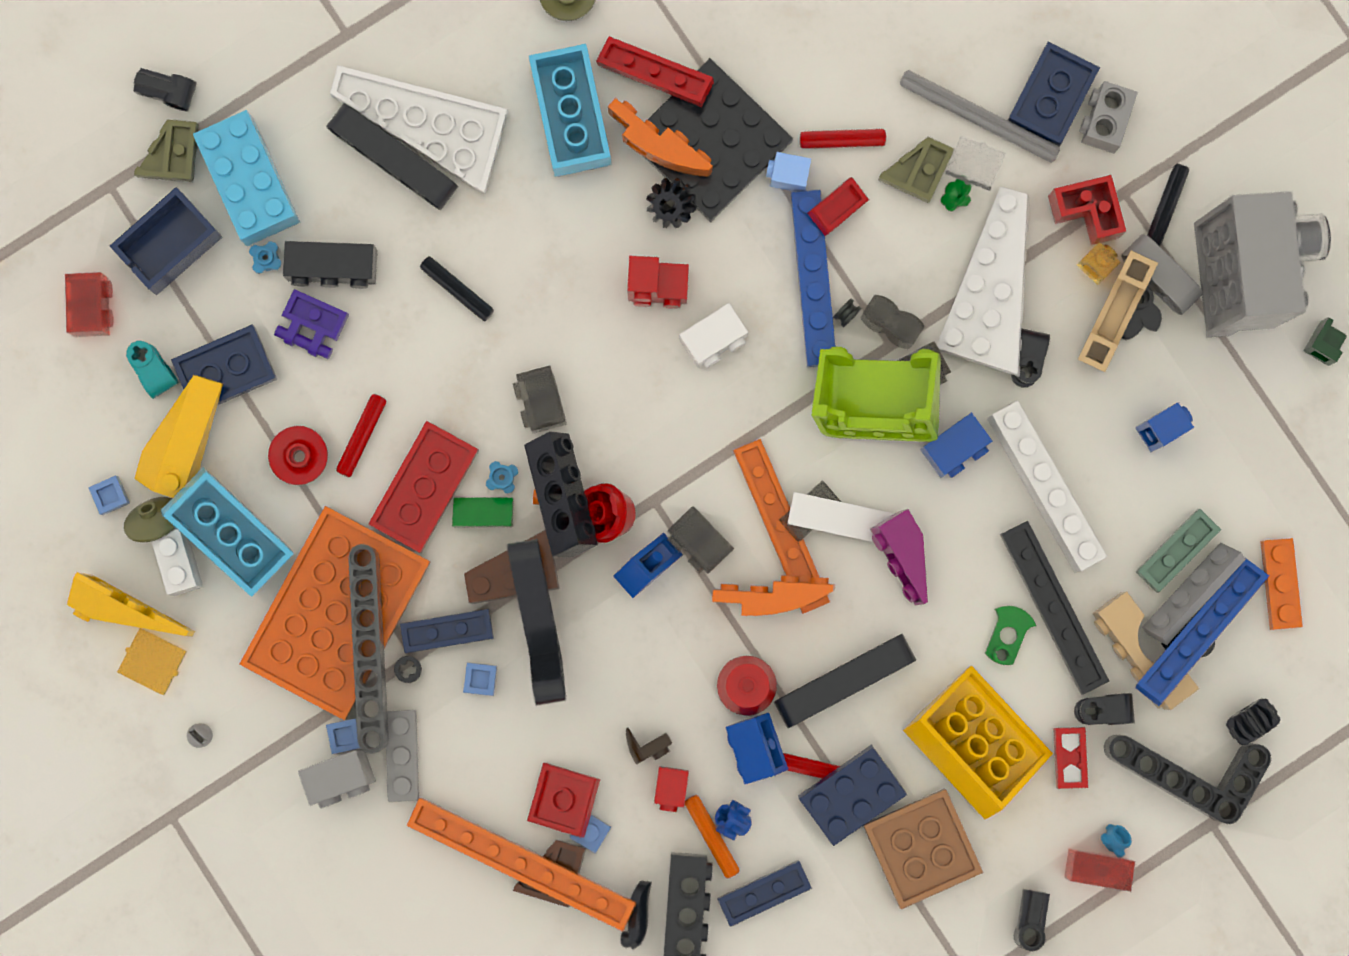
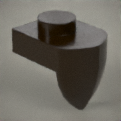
M629 727L626 728L628 749L636 764L653 756L654 760H657L670 752L668 746L673 743L667 732L640 747Z

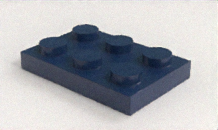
M1048 41L1007 121L1060 146L1100 67Z
M253 324L171 359L183 390L193 375L223 383L218 405L277 380Z
M871 744L798 795V798L831 844L835 846L907 796V793Z

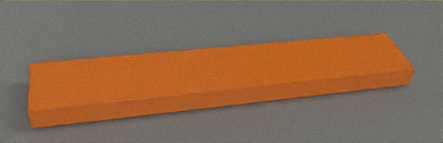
M761 439L733 450L785 575L799 576V582L810 583L811 577H819L798 526L788 524L790 507ZM826 595L811 604L800 607V610L804 614L830 603V600Z

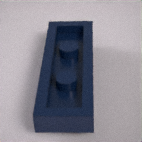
M489 609L400 624L404 653L494 639Z
M798 860L722 895L717 900L731 927L811 890L812 887Z

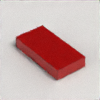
M850 177L807 213L824 236H826L869 201V199L855 180Z

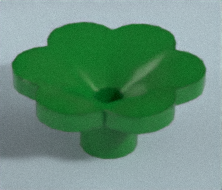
M958 177L955 182H949L945 187V194L941 197V204L945 206L946 210L951 212L957 207L969 205L971 197L968 194L972 186L967 182L966 178Z

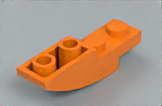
M615 98L608 105V114L626 129L622 134L623 142L637 153L677 172L709 177L712 173L713 165L710 164L711 158L702 150L698 149L696 152L688 145L690 141L680 131L676 130L673 132L667 128L660 136L658 135L659 129L649 120L643 122L637 117L636 109L627 101L621 103Z
M781 575V581H773V592H768V586L751 585L750 591L738 590L739 585L721 584V589L713 590L712 602L742 604L741 616L778 614L806 606L825 597L835 590V584H828L829 578L811 577V582L809 583L799 582V576Z

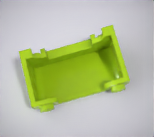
M835 346L830 349H820L811 414L820 432L833 438L919 442L937 440L941 367L939 353L929 349H921L911 355V361L854 360L853 356L843 347Z

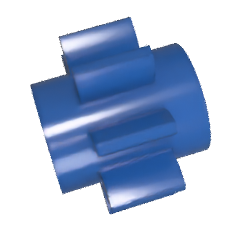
M732 800L730 805L724 804L720 806L715 814V822L719 825L716 831L731 840H735L736 835L744 836L751 828L752 820L748 815L751 810L735 800Z

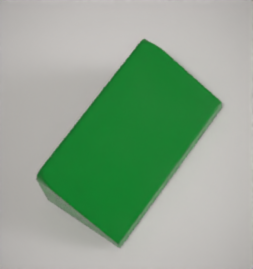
M513 497L454 498L452 526L513 527Z

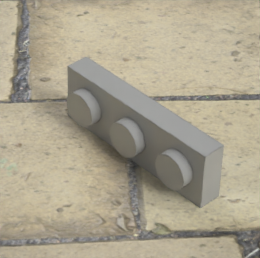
M416 710L387 711L389 736L388 744L386 745L388 802L418 801L419 777Z

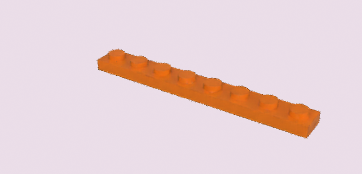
M419 798L406 825L621 931H624L637 903L424 798Z

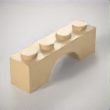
M1130 250L1078 360L1101 371H1106L1158 262Z
M1126 591L1119 593L1092 614L1097 619L1094 621L1097 629L1104 636L1109 635L1115 643L1112 645L1113 650L1120 659H1127L1133 667L1130 669L1132 676L1139 682L1154 663L1143 654L1138 642L1139 626L1145 615ZM1187 674L1160 707L1154 702L1153 704L1158 709L1162 707L1164 710H1172L1199 690V687L1190 675Z

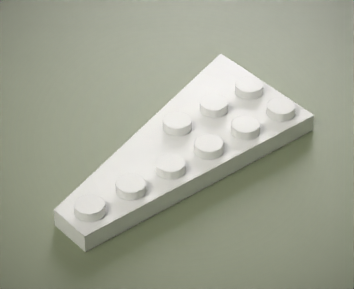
M337 66L330 91L332 97L349 105L380 128L484 195L486 194L508 114L507 109Z
M1000 187L936 348L938 351L1020 377L1021 325L1023 321L1025 292L1024 270L1027 256L1026 234L1028 232L1030 198L1028 194Z

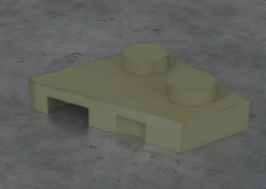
M166 120L160 130L159 137L152 142L147 150L149 153L141 166H137L134 170V175L138 178L193 182L197 147L193 134L198 132V123Z
M927 137L889 169L883 171L878 180L924 202L930 203L954 148Z

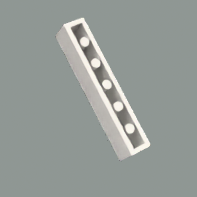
M1017 400L987 418L989 424L1074 573L1081 572L1106 558V553L1019 401Z

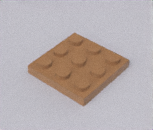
M945 788L863 825L900 909H904L983 873Z

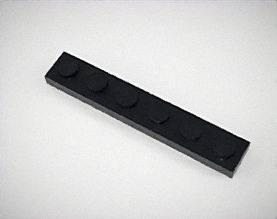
M1026 521L1000 534L1080 694L1084 695L1110 682L1029 522Z

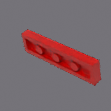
M610 36L607 38L596 60L597 65L700 107H702L714 83L713 77Z

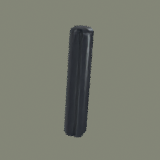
M1182 164L1173 166L1147 234L1159 246L1163 242L1190 171L1187 166Z
M431 256L424 259L420 265L423 272L482 321H486L492 316L494 310L489 304Z

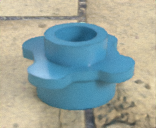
M270 241L263 246H251L249 254L253 256L254 264L252 268L256 273L260 274L263 271L278 270L281 267L282 263L277 254L278 245L275 242ZM264 255L268 256L267 260H263Z
M497 461L492 462L489 466V479L486 481L487 488L489 490L500 489L507 494L512 493L515 489L513 484L514 477L518 474L517 467L515 465H501ZM504 475L505 479L500 480L499 476Z
M1109 824L1106 826V833L1101 835V840L1109 851L1122 858L1125 856L1124 850L1130 847L1132 843L1131 836L1124 827Z

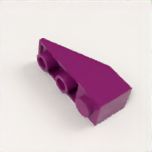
M909 509L898 511L870 530L873 533L872 540L879 551H883L889 560L887 566L890 572L895 577H899L903 584L902 591L906 599L911 603L913 602L914 605H923L928 602L923 533Z

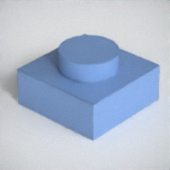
M115 475L88 487L100 515H105L130 504L119 476Z
M467 663L463 693L494 696L497 666Z
M356 718L326 725L332 754L360 748L357 741Z
M591 815L585 838L571 835L570 838L596 853L611 826Z

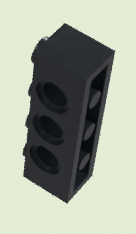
M548 432L524 444L552 557H574L598 546L595 527L592 524L588 500L584 493L581 473L577 466L570 435L568 433Z
M671 852L664 956H706V954H701V942H707L708 923H703V911L710 910L711 893H705V883L712 880L713 863L707 862V855ZM688 877L696 879L699 883L698 889L694 893L684 892L681 888V883L684 879ZM691 908L696 912V919L692 923L686 924L679 919V913L683 909ZM682 939L691 940L694 943L693 951L689 954L680 953L677 949L678 942Z

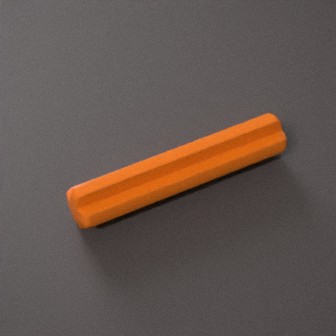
M694 795L685 800L686 808L724 876L731 878L740 872L739 867L720 833L716 831V826L699 796Z

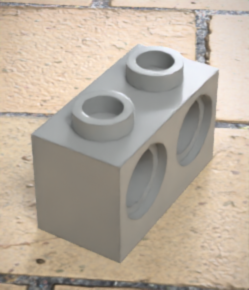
M1106 81L1102 83L1099 89L1094 88L1088 104L1093 106L1090 117L1085 115L1080 128V132L1084 133L1081 143L1115 153L1121 146L1138 92ZM1105 98H1113L1117 102V108H1109L1105 104ZM1096 125H1104L1108 129L1109 134L1107 136L1100 135L1096 131Z

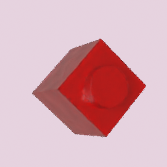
M659 766L654 804H660L659 810L677 812L678 807L684 808L689 770Z

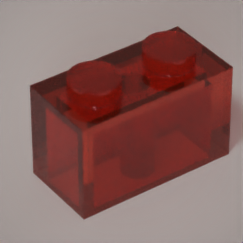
M101 272L65 274L66 333L73 337L110 335L109 327H113L114 324L113 312L109 309V298L113 296L112 282Z
M1069 848L1064 878L1072 882L1131 892L1135 861L1124 857L1119 858L1117 856Z

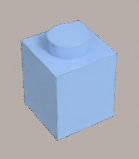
M777 152L775 161L769 160L766 177L771 178L770 187L795 192L805 191L811 158Z

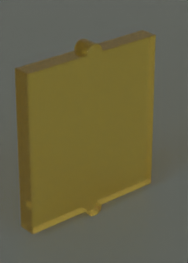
M139 628L131 646L125 649L127 654L117 673L161 695H165L174 676L179 675L177 670L187 651Z

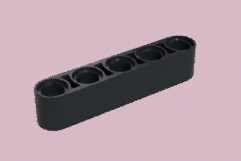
M345 103L342 104L326 126L329 131L439 210H442L458 188V185L449 177Z
M902 633L774 701V704L787 728H790L908 666L917 659Z

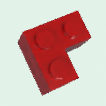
M1112 175L1054 188L1048 195L1055 224L1084 217L1091 245L1119 239L1126 232Z
M629 256L628 301H634V305L639 307H650L653 302L663 303L665 308H681V304H687L689 264L659 263V257Z

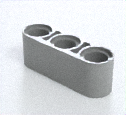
M1142 234L1121 254L1124 263L1130 250L1158 262L1147 286L1175 313L1183 315L1203 295L1200 286L1149 236Z

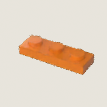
M1293 538L1260 541L1263 570L1269 575L1265 581L1270 630L1303 627Z

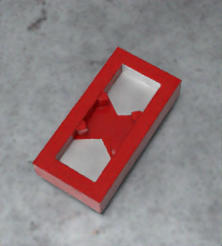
M1085 727L1053 728L1056 788H1088Z

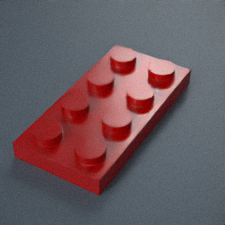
M426 421L368 525L422 553L479 449Z

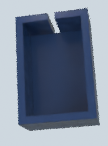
M175 187L116 239L110 247L131 268V271L148 290L158 295L222 238V235L193 203Z

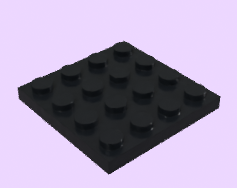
M709 58L697 70L713 77L714 80L702 107L671 96L648 120L659 129L658 135L660 136L667 128L673 132L678 130L683 133L690 141L688 143L690 147L696 152L698 149L702 150L711 158L710 164L713 165L712 173L709 177L690 175L663 167L647 158L645 159L665 178H668L671 183L674 179L679 178L680 187L690 184L687 194L696 195V199L690 203L694 204L712 222L768 166L769 160H774L776 153L782 152L793 141V138Z

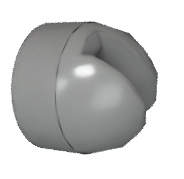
M202 723L194 724L187 732L188 742L196 748L207 746L213 736L210 727ZM193 730L205 739L202 743L192 734Z

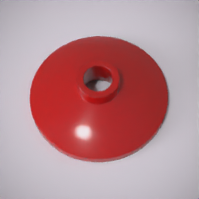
M292 426L279 432L272 440L268 451V461L273 473L280 480L292 485H304L317 479L324 471L328 460V450L323 438L316 431L305 426ZM299 451H303L305 454V458L301 462L295 460V454Z

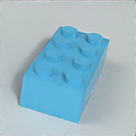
M581 44L529 55L554 176L558 177L612 165L587 45Z
M247 110L193 134L240 240L247 247L300 223L255 121Z
M204 467L161 509L162 515L251 597L294 554L276 534Z

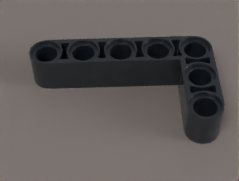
M538 539L507 544L512 576L530 656L531 683L535 705L539 706L566 701L562 655Z
M1112 735L1104 743V753L1110 760L1211 819L1225 824H1233L1240 819L1271 762V754L1265 746L1253 743L1242 745L1216 788L1130 737ZM1119 740H1122L1126 745V752L1121 757H1117L1113 750L1114 744ZM1253 749L1258 751L1260 757L1255 765H1251L1248 760V755ZM1148 755L1152 760V767L1149 771L1143 772L1140 768V761L1144 756ZM1171 771H1175L1178 775V783L1173 787H1169L1166 782V777ZM1241 775L1245 780V786L1238 792L1234 788V779ZM1201 786L1204 790V798L1200 802H1195L1192 795L1193 790ZM1227 801L1231 811L1228 816L1223 818L1219 813V807L1223 802Z

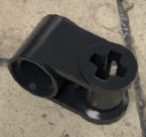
M1021 328L1020 377L1011 374V378L1015 385L1027 388L1032 386L1041 377L1050 334ZM1025 366L1028 367V372L1032 374L1029 378H1026L1025 372L1021 371Z
M1132 693L1081 699L1074 707L1075 718L1078 722L1085 725L1135 723ZM1095 708L1096 713L1086 715L1085 709Z

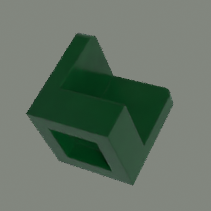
M1329 317L1319 323L1303 350L1327 366L1338 362L1343 353L1340 348L1347 338L1346 334L1331 326L1334 320Z

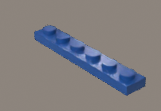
M820 190L791 192L807 367L818 366L820 349L835 347L825 236L807 213L821 201Z
M1247 558L1205 603L1135 686L1138 691L1159 707L1268 579L1269 575Z

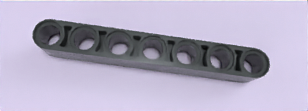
M359 544L351 549L348 558L357 741L359 747L364 752L376 753L386 747L389 739L380 558L376 549L366 544ZM368 550L371 553V561L367 566L362 567L357 562V556L361 551ZM369 580L373 585V591L370 595L363 597L359 593V585L362 581ZM365 610H370L374 614V622L368 627L363 626L360 622V615ZM366 640L373 641L376 646V651L371 657L364 656L361 650L362 644ZM368 670H372L377 674V683L373 687H368L363 682V675ZM370 700L375 701L379 706V712L373 718L367 716L364 711L365 704ZM370 731H375L380 735V744L376 748H372L366 743V735Z

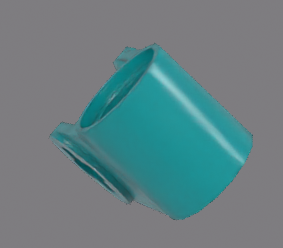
M135 341L128 346L126 351L127 360L138 375L143 388L152 399L179 383L171 368L153 345L144 341ZM141 349L147 351L145 361L138 359L141 356L139 352Z

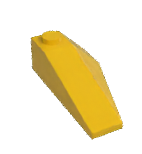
M193 375L142 450L135 480L153 492L173 498L199 472L223 383Z
M76 572L73 577L67 605L75 609L73 614L84 621L89 622L90 619L191 637L195 633L194 630L92 574Z

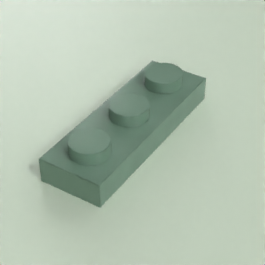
M1197 509L1136 573L1156 593H1159L1222 529L1201 509Z

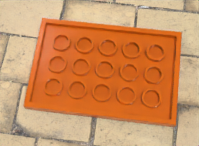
M325 506L239 665L342 720H346L355 705L348 560L351 549L356 545L366 544L376 549L379 554L384 649L431 562ZM368 550L361 551L357 556V562L362 567L367 566L371 561V553ZM364 580L360 583L358 590L361 596L366 597L373 591V585L369 580ZM365 610L360 615V622L363 626L368 627L374 622L372 611ZM366 640L362 644L361 650L364 656L371 657L375 653L376 646L373 641ZM368 670L364 673V684H366L368 678L372 673V670Z

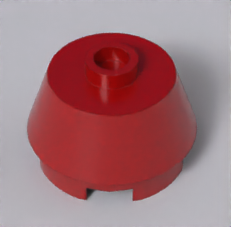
M608 483L591 486L584 491L588 500L592 524L595 527L597 542H610L626 534L632 528L636 511L634 503L628 495Z
M740 656L732 659L722 668L717 680V691L722 703L730 711L744 716L755 715L764 711L772 703L777 689L776 677L771 667L763 660L754 656Z

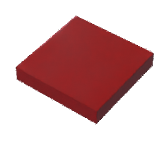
M543 763L527 821L585 838L600 779Z

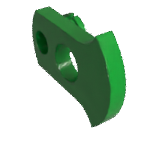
M1002 606L994 609L998 620L985 655L995 663L1013 665L1027 630L1036 626V623L1021 608ZM1005 627H1011L1016 632V640L1012 644H1005L1000 639V632ZM1000 649L1006 653V657L1002 661L998 659L996 651Z

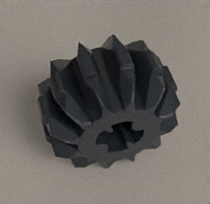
M664 178L661 181V185L656 183L651 187L653 193L647 195L646 200L652 203L647 207V212H655L656 214L653 217V222L662 219L663 228H667L671 223L674 228H679L682 222L687 223L691 220L689 213L695 212L696 206L690 202L696 199V195L687 194L690 184L680 187L679 178L674 179L672 183L668 178ZM670 199L675 202L673 207H670L667 203Z
M1258 699L1231 716L1227 720L1226 726L1230 730L1229 733L1233 739H1236L1239 745H1248L1277 727L1281 719L1277 714L1278 711L1273 704H1270L1268 699Z

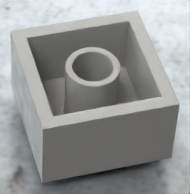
M361 749L298 771L309 805L318 803L320 809L342 801L341 794L347 793L348 798L367 792L370 790L368 784L376 782L366 752Z

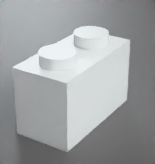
M730 303L679 334V340L698 368L702 365H705L706 368L714 365L721 360L719 356L721 353L728 349L731 352L736 351L746 344L744 339L748 337L747 329Z
M176 529L160 539L151 541L167 595L177 596L203 588L192 546L186 536Z

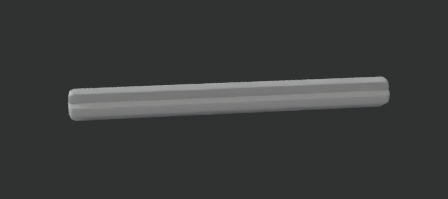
M910 70L904 73L900 81V85L1049 162H1054L1060 152L1058 146Z

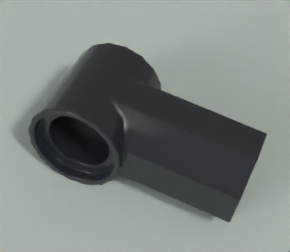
M140 68L135 75L133 91L136 94L163 101L165 105L174 109L188 111L197 82L177 74L168 76Z
M1023 889L1018 924L1014 931V941L1020 948L1028 951H1037L1043 947L1046 940L1044 930L1050 894ZM1032 928L1036 933V940L1033 944L1026 945L1023 941V933L1027 929Z

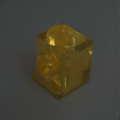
M1099 242L1077 266L1098 285L1121 262L1117 259L1118 255L1113 248L1107 244L1103 246Z

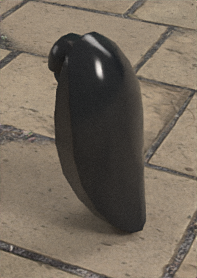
M640 881L632 893L631 900L637 903L628 921V931L622 932L620 937L621 945L624 948L631 947L634 950L642 944L646 936L649 917V893L652 884L650 881Z

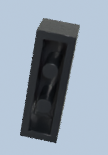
M285 241L283 277L287 281H291L293 286L306 287L309 286V282H321L320 286L336 288L338 283H350L351 288L365 289L368 288V284H376L377 248L374 244Z

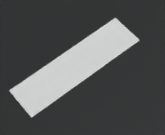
M793 492L788 524L873 542V533L870 529L894 515V513Z

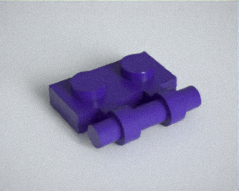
M294 289L281 315L292 322L288 329L278 325L274 336L283 339V342L289 346L297 345L308 350V354L314 357L319 355L329 359L333 349L323 345L326 337L335 341L338 340L349 314ZM302 326L316 332L313 339L299 334Z

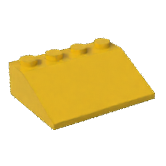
M972 665L924 708L903 730L984 819L1002 811L1053 754Z

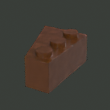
M546 530L525 541L538 539L548 591L560 589L555 558L552 557ZM508 550L464 573L470 604L517 596Z

